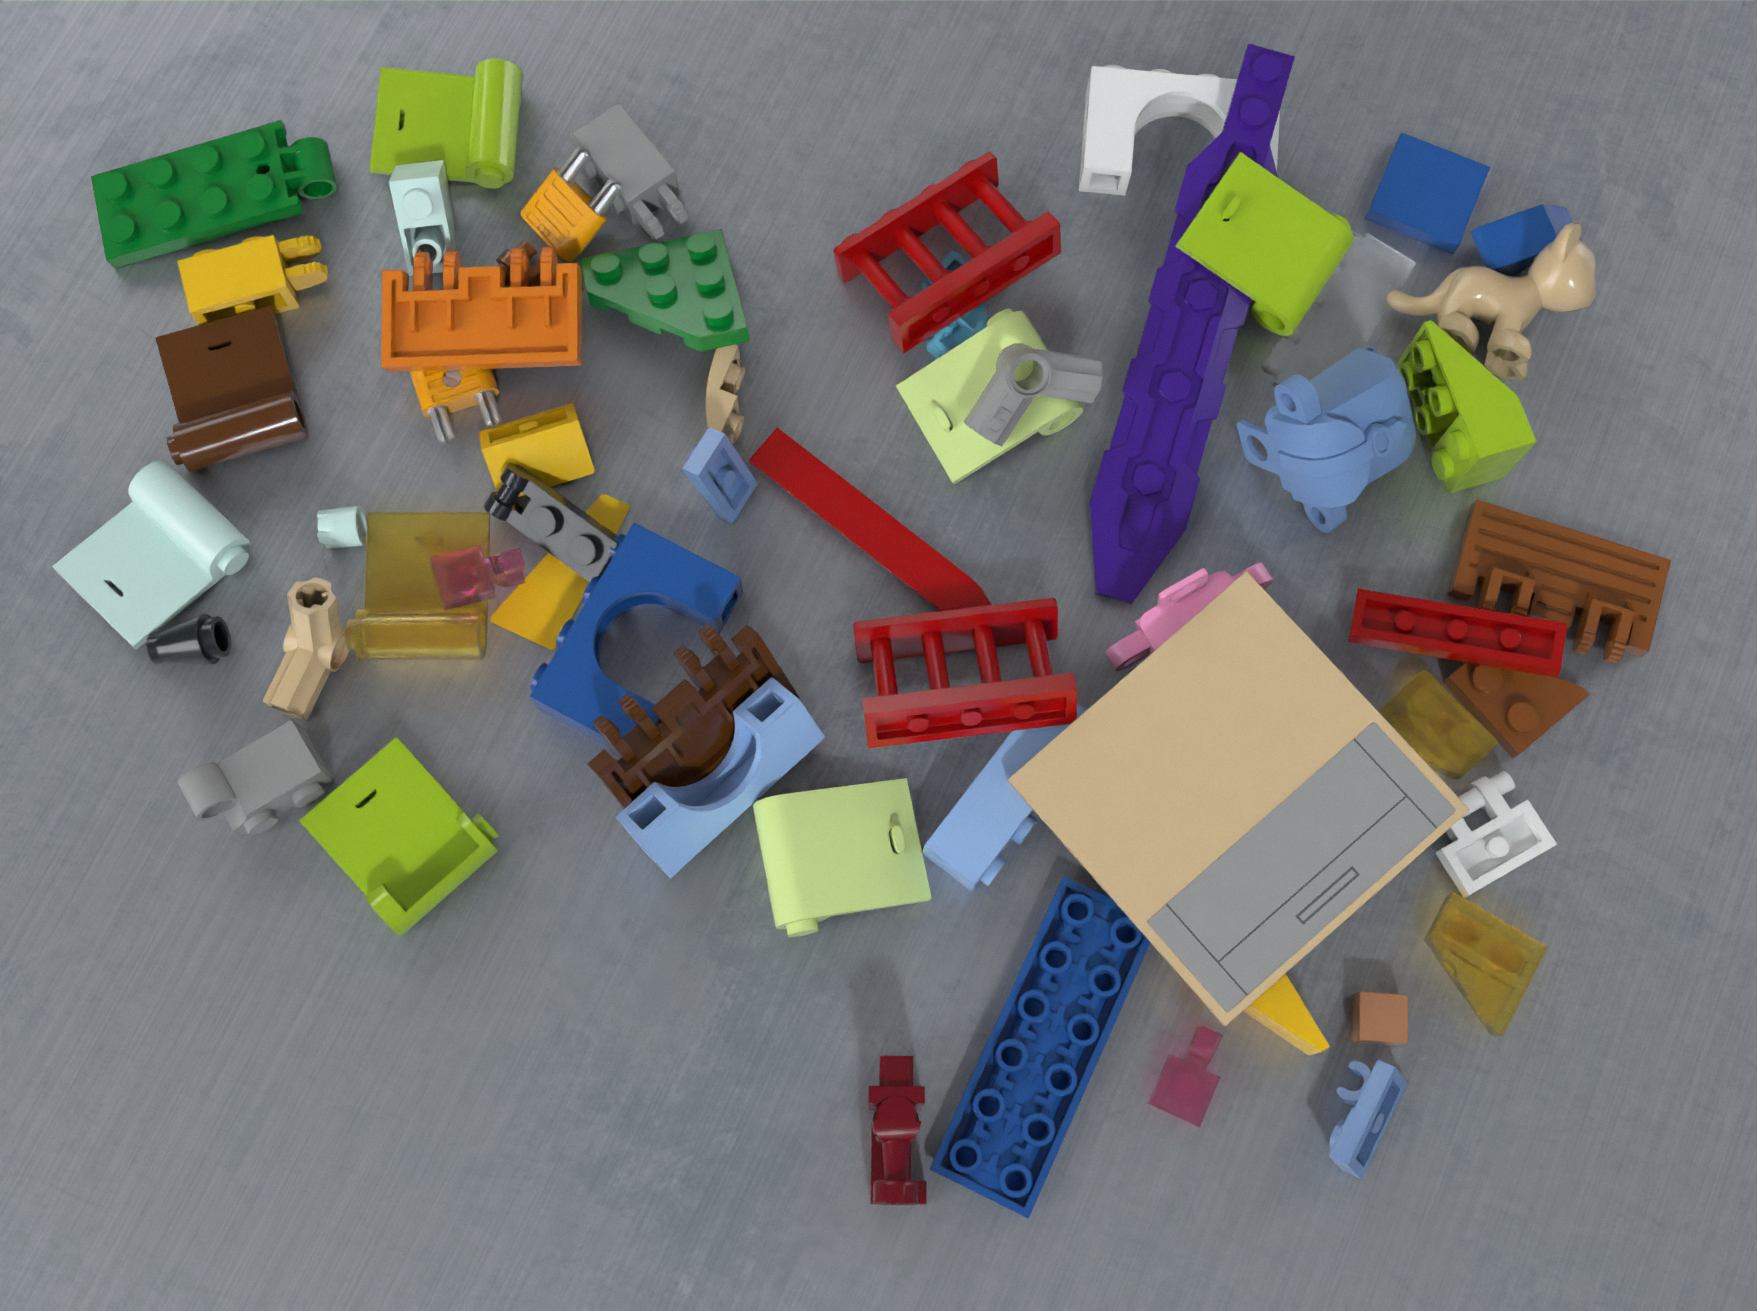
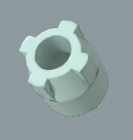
M362 506L319 510L317 512V536L319 543L322 542L326 549L365 546L367 544L369 534L368 522Z

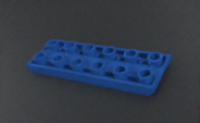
M1063 876L929 1170L1028 1219L1150 945V942L1111 898Z

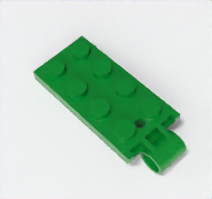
M278 120L91 176L106 261L114 268H119L302 214L303 208L298 193L307 199H323L331 196L337 190L327 142L317 137H307L299 139L291 146H288L285 124Z

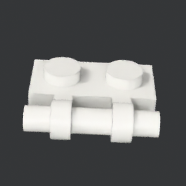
M1505 771L1490 779L1486 776L1477 779L1469 784V791L1458 796L1470 811L1445 832L1452 843L1435 852L1463 898L1557 845L1529 800L1510 809L1503 795L1513 790L1515 784L1511 776ZM1481 808L1487 813L1491 821L1471 831L1463 818Z

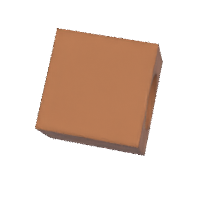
M1363 991L1352 994V1042L1393 1046L1408 1044V995Z

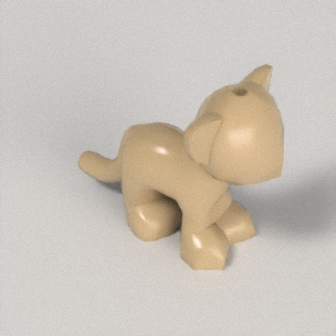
M1570 223L1565 225L1555 240L1547 244L1535 257L1528 274L1525 276L1508 277L1482 266L1462 267L1450 273L1430 295L1414 297L1398 290H1392L1387 295L1386 302L1393 309L1404 314L1415 316L1438 314L1436 324L1472 356L1479 341V332L1471 320L1475 319L1492 327L1493 331L1487 345L1488 352L1484 365L1491 373L1504 380L1525 381L1527 361L1530 360L1532 349L1529 340L1522 334V331L1529 325L1541 308L1555 313H1562L1589 307L1596 296V263L1593 252L1580 240L1581 224Z

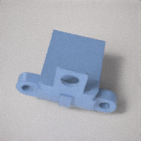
M1374 346L1364 349L1358 347L1311 381H1308L1300 374H1293L1278 384L1274 389L1277 404L1270 408L1266 414V429L1243 419L1236 424L1247 461L1279 475L1283 489L1292 493L1294 500L1303 503L1308 519L1317 529L1325 533L1331 532L1346 521L1347 511L1345 505L1355 502L1369 483L1404 463L1415 451L1416 429L1405 380L1393 359L1378 354ZM1251 435L1262 442L1267 451V458L1255 449Z

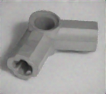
M1023 343L1011 344L1005 347L999 354L996 361V372L964 423L982 437L1002 447L1033 398L1037 396L1093 403L1101 389L1103 379L1102 361L1094 357L1033 349ZM1025 360H1032L1033 369L1031 374L1022 381H1015L1014 372L1016 367Z

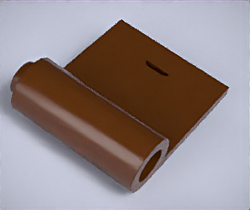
M271 305L155 337L179 423L173 425V435L167 437V445L176 465L184 464L189 472H193L308 438L307 424L275 313Z

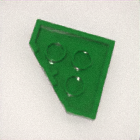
M722 229L696 233L691 236L658 243H649L610 253H601L596 256L580 259L590 306L605 312L609 308L618 310L628 315L629 322L660 335L665 330L683 337L686 346L701 352L750 341Z

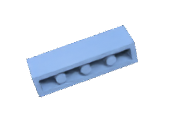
M1077 703L1078 718L1086 709ZM1070 724L1012 731L926 842L923 848V855L971 892L980 881L989 886L1007 862L1000 855L1010 841L1013 840L1020 845L1038 822L1031 815L1034 810L1011 786L1008 779Z

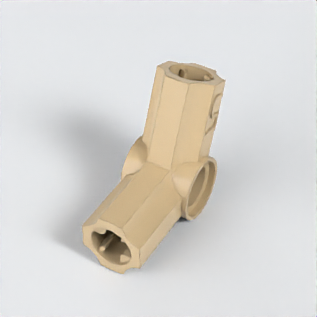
M318 577L304 582L296 581L287 593L291 624L288 627L283 643L285 656L262 701L286 715L305 721L308 720L330 672H336L341 668L348 657L353 642L352 630L340 626L337 597L332 592V584Z

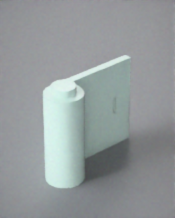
M157 460L143 467L134 476L128 488L129 496L133 502L52 566L135 650L147 641L149 635L156 634L225 575H232L238 572L249 558L250 541L165 460ZM108 584H113L116 587H110Z

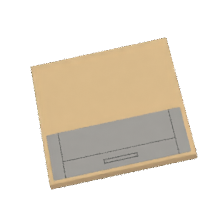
M1247 571L1008 779L1011 786L1223 1026H1227L1470 811Z

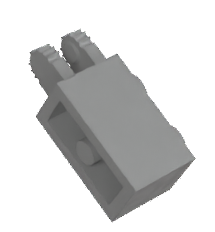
M619 102L572 133L575 147H582L591 155V159L581 170L583 176L587 180L595 178L602 188L609 179L616 181L622 187V192L609 207L616 215L623 212L633 226L639 223L654 242L665 234L660 221L652 214L660 207H663L671 219L678 223V225L688 220L689 216L680 200L677 199L679 189L675 170Z

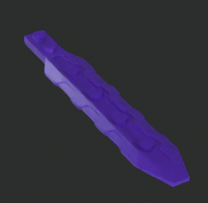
M1248 43L1222 133L1187 165L1174 209L1177 217L1163 265L1156 271L1148 302L1151 304L1138 352L1136 357L1130 361L1122 388V393L1125 396L1110 448L1104 451L1089 502L1095 594L1132 604L1187 528L1200 482V477L1197 473L1212 420L1218 418L1226 390V385L1223 381L1238 329L1244 326L1251 298L1175 246L1240 152L1278 177L1270 143L1295 56Z

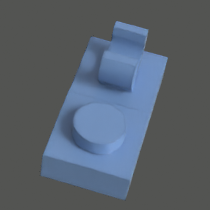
M710 427L700 442L693 446L689 452L687 462L682 468L720 519L732 524L758 485L726 434Z
M1379 1059L1372 1071L1362 1062L1351 1061L1348 1067L1355 1075L1364 1078L1363 1086L1357 1091H1349L1339 1086L1336 1091L1344 1102L1353 1107L1346 1120H1340L1331 1134L1329 1143L1331 1152L1329 1157L1342 1171L1361 1180L1408 1084L1395 1066Z

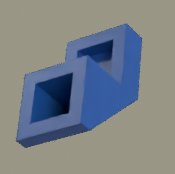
M1541 204L1481 225L1472 230L1471 235L1486 267L1506 276H1516L1532 265L1535 257L1547 244L1555 240L1565 225L1574 222L1567 208Z

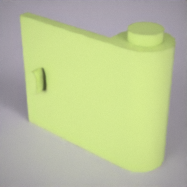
M1004 309L996 313L987 321L986 328L896 385L953 484L960 482L1035 433L1039 432L1043 436L1056 433L1069 426L1083 413V407L1079 401L1037 396L1033 398L1002 447L982 437L964 423L996 372L997 358L1005 347L1015 343H1023L1033 349L1048 351L1023 311L1013 312L1011 309ZM1025 360L1016 367L1014 372L1015 381H1022L1031 374L1033 369L1032 360Z
M907 778L787 793L767 797L753 803V812L775 928L786 929L788 937L815 933L819 931L817 922H821L830 916L919 903L932 899Z

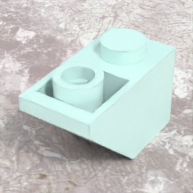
M444 160L396 165L390 177L389 185L408 275L413 276V257L416 252H429L433 263V273L443 272L445 252L456 250L453 205Z

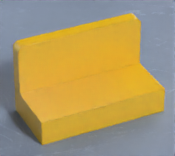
M574 403L478 431L481 450L496 491L499 490L503 483L500 476L508 463L523 467L550 487L591 475L595 471ZM520 492L518 497L523 496L525 494Z

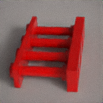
M990 151L976 160L966 162L958 171L939 183L926 187L920 195L899 208L886 212L880 220L859 233L846 237L833 250L837 273L843 282H848L862 273L893 309L888 312L892 341L903 354L1061 253L1060 222L1049 211L1033 221H1026L997 189L999 185L997 158ZM978 199L1012 233L994 246H987L958 214L959 211ZM940 223L972 258V260L954 271H947L918 238ZM900 248L932 282L931 286L915 296L908 297L878 263Z
M1055 598L856 621L853 624L857 661L859 663L873 662L877 697L862 698L868 748L1072 724L1077 719V686L1074 673L1054 675L1047 641L1058 638V605ZM1026 644L1033 678L1002 681L996 647ZM975 650L981 684L950 688L945 653ZM924 656L929 690L898 694L894 659Z

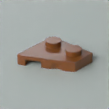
M1467 662L1443 681L1512 759L1523 752L1590 695L1585 688L1559 677L1555 678Z

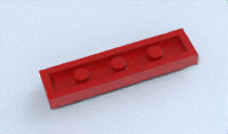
M1358 589L1348 642L1557 678L1561 671L1568 623Z

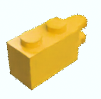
M274 235L267 237L254 236L243 240L237 245L219 250H201L195 253L193 257L178 260L189 313L201 325L268 305L273 307L275 314L300 308L296 291L324 283V281H327L329 274L327 266L320 262L313 261L312 263L308 262L305 265L300 264L290 267V265L306 261L308 258L317 257L320 254V249H322L320 240L313 237V235L301 236L300 238L295 237L278 242Z

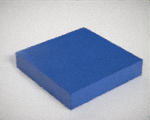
M1401 132L1365 219L1454 254L1461 242L1490 167Z

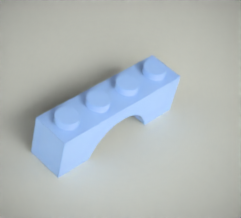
M771 677L733 711L735 732L732 745L724 760L711 774L696 783L682 787H670L654 782L615 817L642 850L670 879L825 738L801 701L774 678Z

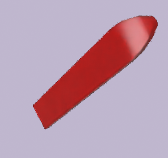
M778 427L749 459V463L937 610L946 611L992 605L984 590L969 575Z

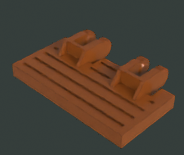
M1476 500L1469 510L1447 595L1468 601L1473 597L1476 584L1479 583L1482 586L1476 608L1495 611L1498 594L1502 590L1512 594L1507 613L1568 623L1567 630L1572 627L1574 615L1578 614L1579 619L1572 650L1583 655L1589 652L1595 641V633L1599 621L1610 624L1603 660L1616 665L1620 662L1624 652L1642 657L1650 651L1671 560Z

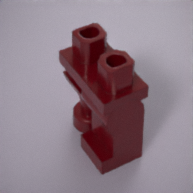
M880 1056L879 1086H869L868 1110H876L873 1114L871 1125V1205L927 1204V1181L911 1180V1144L916 1138L921 1125L916 1110H922L925 1104V1086H913V1056Z

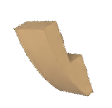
M737 345L716 349L709 371L705 402L707 427L726 434L732 444H735L738 440L744 424V416L740 415L738 396L735 395L742 384L745 374V367L741 366L739 347Z

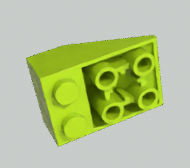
M1432 320L1425 321L1399 359L1397 368L1405 380L1407 391L1415 407L1414 420L1416 427L1421 435H1426L1433 452L1431 461L1436 476L1440 480H1444L1449 494L1505 478L1537 443L1519 397Z

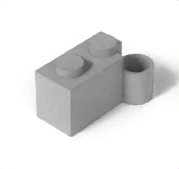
M290 720L217 763H205L189 770L179 778L177 783L198 821L210 820L224 813L233 831L244 836L246 834L257 835L270 829L278 822V815L294 806L302 808L316 802L324 795L323 789L335 783L307 732L296 722Z

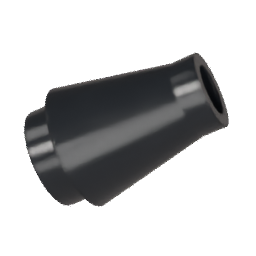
M208 614L199 615L161 633L151 634L147 638V652L154 664H216L220 657L228 656L231 650V636L226 622L219 616L211 617Z

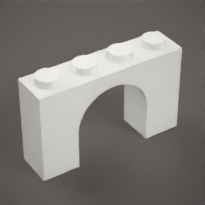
M1119 65L1092 66L1086 91L1078 191L1125 196L1132 173L1134 136L1144 125L1155 119L1170 116L1188 118L1204 126L1211 132L1214 138L1222 133L1237 79L1219 78L1214 74H1176L1164 69L1143 71L1125 69ZM1280 111L1270 143L1276 171Z

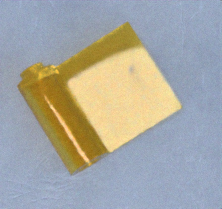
M368 512L364 609L357 610L355 619L347 621L345 630L347 648L355 650L356 657L359 660L484 659L487 649L490 514L488 512Z

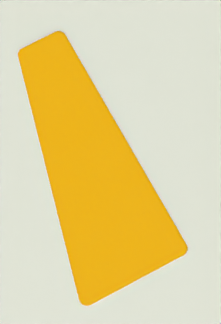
M601 494L587 509L586 513L617 534L630 507L628 504L611 496ZM548 552L490 616V621L547 649L554 650L557 647L556 640L564 624L569 619H572L589 582Z

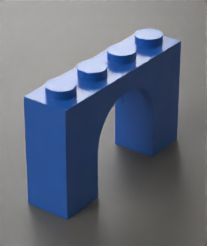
M636 523L632 524L626 535L620 534L615 539L619 544L615 549L610 548L609 552L613 553L601 578L595 576L589 582L582 597V603L585 605L575 621L569 619L564 624L556 640V646L559 647L549 664L544 662L539 666L530 683V690H532L530 698L539 710L609 747L610 745L592 722L603 715L615 724L622 738L629 733L636 725L622 711L621 705L618 702L626 693L635 699L656 727L661 723L651 709L655 705L654 703L619 686L602 671L600 648L609 627L619 617L631 610L655 606L670 609L701 626L709 624L720 634L744 593L741 577Z

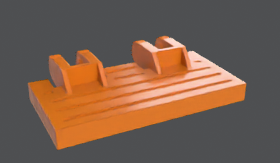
M543 247L540 255V286L528 287L529 259L525 248H512L510 287L505 288V271L501 266L462 267V258L457 250L445 252L443 260V290H433V263L429 252H416L414 254L413 291H409V275L404 270H382L381 368L387 372L582 366V268L578 263L558 264L555 247Z

